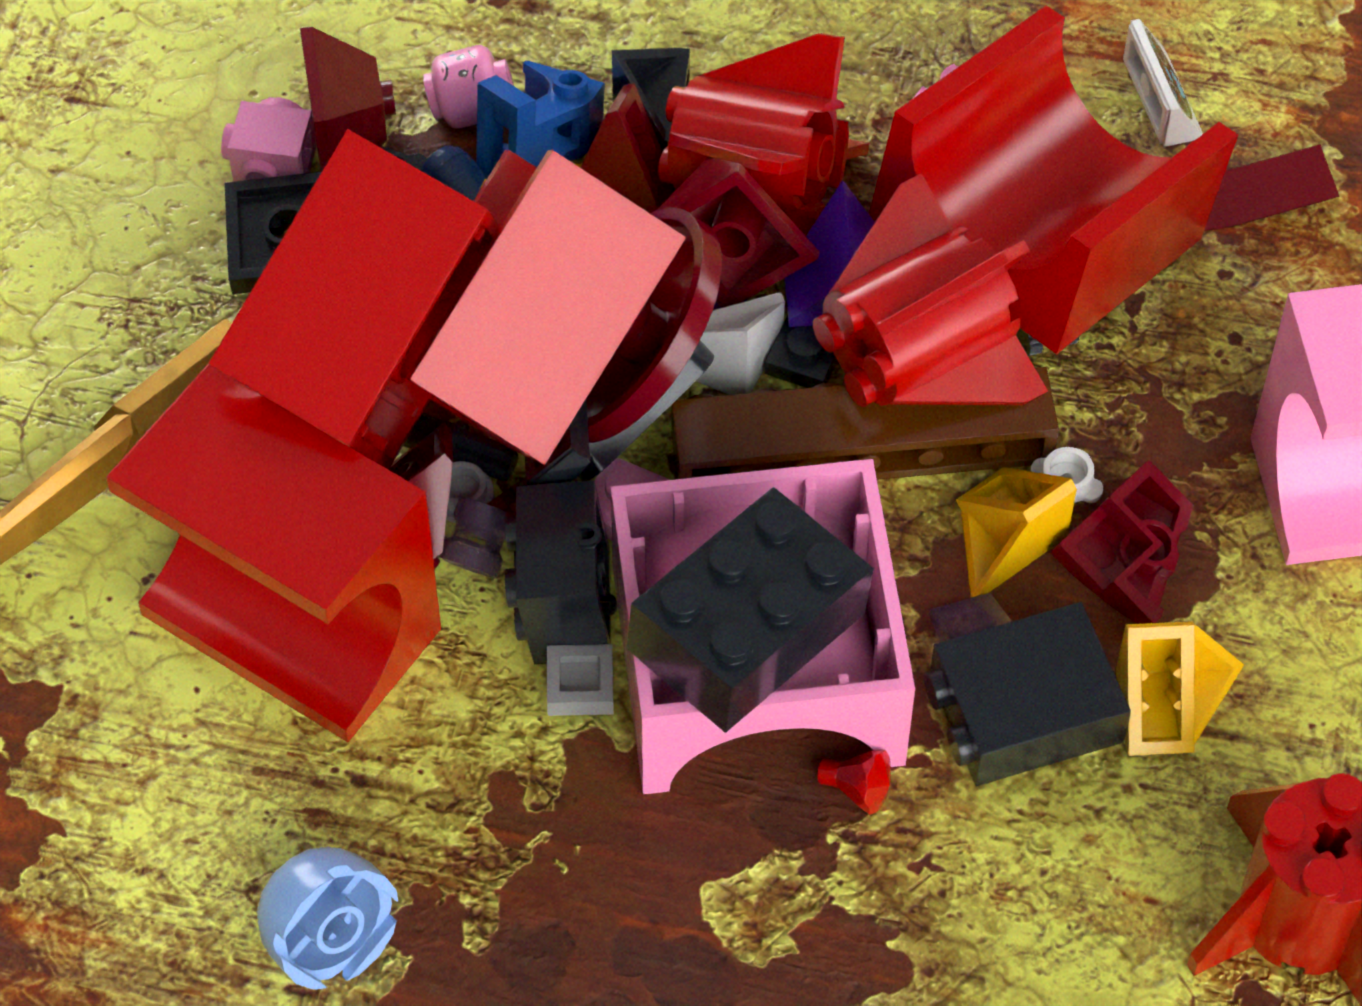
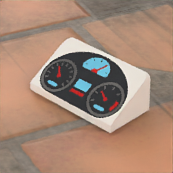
M1140 19L1131 21V25L1128 28L1123 60L1160 144H1163V147L1194 141L1203 132L1167 52Z

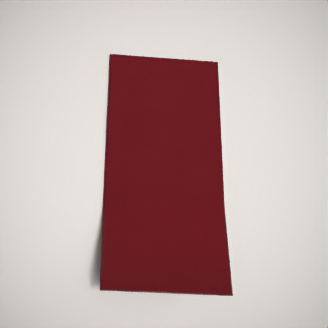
M1315 145L1226 170L1204 231L1233 227L1340 197L1321 145Z

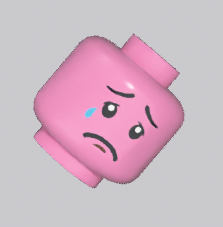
M475 45L436 56L432 61L431 72L423 75L426 96L435 120L444 118L445 122L454 129L476 125L477 83L497 75L514 86L506 59L495 61L491 51L482 45Z

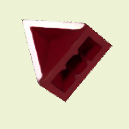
M635 83L622 87L607 111L580 168L648 213L656 211L676 189L673 184L661 182L659 178L658 166L663 151Z

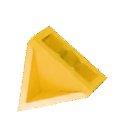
M1003 467L956 499L962 515L971 605L1068 536L1077 490L1072 478Z
M1193 622L1126 624L1115 671L1119 686L1131 710L1125 735L1127 754L1134 756L1195 753V743L1244 667V664Z

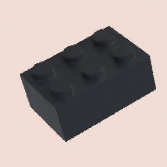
M773 487L631 603L626 649L726 733L865 614L874 568Z

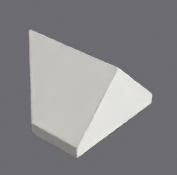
M781 292L712 311L700 340L714 354V360L703 375L696 380L697 382L728 395L751 393L765 369V361L784 323L785 301Z

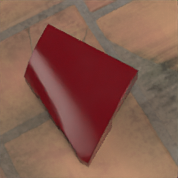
M1147 460L1050 553L1083 585L1121 614L1137 624L1156 623L1162 617L1164 611L1160 607L1167 579L1175 572L1179 558L1177 544L1180 535L1187 529L1193 504L1150 460Z

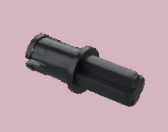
M424 412L403 445L409 449L445 422L452 431L453 463L458 461L470 462L481 468L489 477L500 481H508L518 462V453L498 441L469 431L468 423L461 420L451 423Z

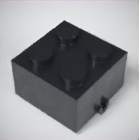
M595 480L516 486V512L505 513L506 544L509 552L514 551L515 567L505 569V594L508 608H514L517 640L528 641L534 665L547 664V645L611 644V616L617 611L618 604L615 596L610 591V547Z

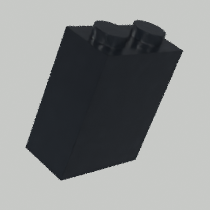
M1082 602L936 643L933 646L931 669L924 673L925 689L934 710L943 709L951 726L947 728V739L952 756L958 766L967 765L975 786L1124 743L1131 710Z

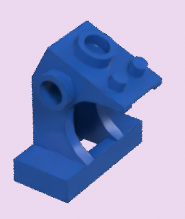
M528 60L523 62L525 93L497 75L478 82L476 163L489 176L505 150L512 151L538 167L548 150H554L569 161L583 157L588 153L603 121L605 83L590 79L580 71H562ZM503 126L509 129L508 144L503 143Z

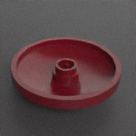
M664 208L650 213L685 236L686 239L586 398L589 443L607 440L619 434L646 414L679 376L706 329L720 286L722 273L721 246L715 231L684 209Z

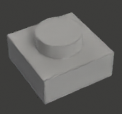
M612 644L547 645L548 716L614 714Z

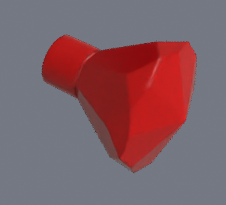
M873 750L843 762L824 758L818 768V783L839 788L870 815L880 810L888 794L891 782L890 756L886 750Z

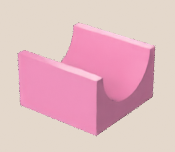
M1362 284L1288 293L1250 439L1286 565L1362 556Z
M873 459L611 486L613 574L643 794L669 792L671 782L676 773L692 758L711 747L749 734L779 729L808 728L843 733L863 741L873 750H886L890 756L891 767L906 765L915 685ZM775 487L874 568L866 610L861 618L728 732L724 733L626 649L631 603L766 492Z

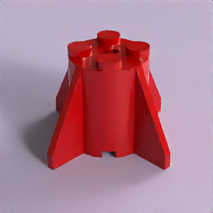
M818 33L698 75L690 80L686 88L673 87L666 103V118L668 122L672 123L668 147L661 154L658 166L661 182L671 183L677 189L707 157L739 163L806 236L827 205L826 202H821L827 187L838 188L844 175L846 160L868 155L869 143L849 139L848 121L837 119L836 110L845 108L843 102L837 99L845 37Z
M922 173L901 183L883 208L823 302V314L814 318L813 329L815 336L826 351L834 352L845 372L844 383L847 392L852 400L861 407H865L872 402L880 406L888 404L1025 405L1048 392L1016 336L1020 329V318L1010 322L1008 305L1018 300L1016 289L1008 274V270L1029 253L1030 250L1024 240L998 254L983 238L971 243L966 237L962 236L969 229L963 226L953 228Z
M1337 773L1331 775L1328 779L1316 778L1301 783L1242 790L1230 796L1227 809L1254 850L1241 887V897L1190 953L1187 967L1195 976L1254 947L1266 961L1279 967L1284 962L1293 967L1305 968L1303 974L1321 975L1337 970L1360 1006H1362V782L1350 774Z

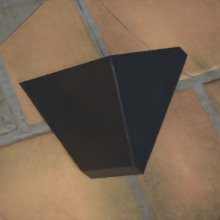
M690 49L612 50L613 102L624 85L635 83L663 151L668 147L672 124L666 118L667 99L673 87L686 88L690 82Z

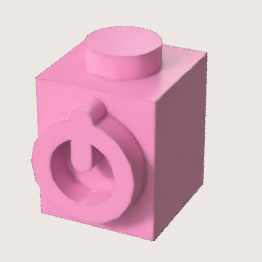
M280 97L266 98L260 103L241 101L235 123L226 124L221 143L222 158L230 160L233 182L310 173L317 148L312 111L303 109L293 101Z

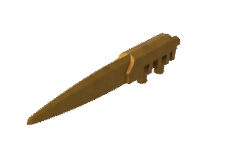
M227 318L112 405L94 426V432L44 472L0 511V565L51 531L108 488L106 476L207 366L231 326V322Z

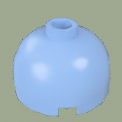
M334 847L308 849L284 863L273 873L263 889L257 909L261 943L271 958L297 985L314 990L327 988L320 980L331 979L342 970V977L348 981L360 975L380 956L394 934L397 920L390 915V910L392 906L391 898L398 902L397 891L371 862L356 853Z

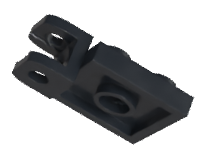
M322 172L224 183L228 281L232 294L250 293L282 240V238L275 237L274 235L282 234L284 225L292 223Z

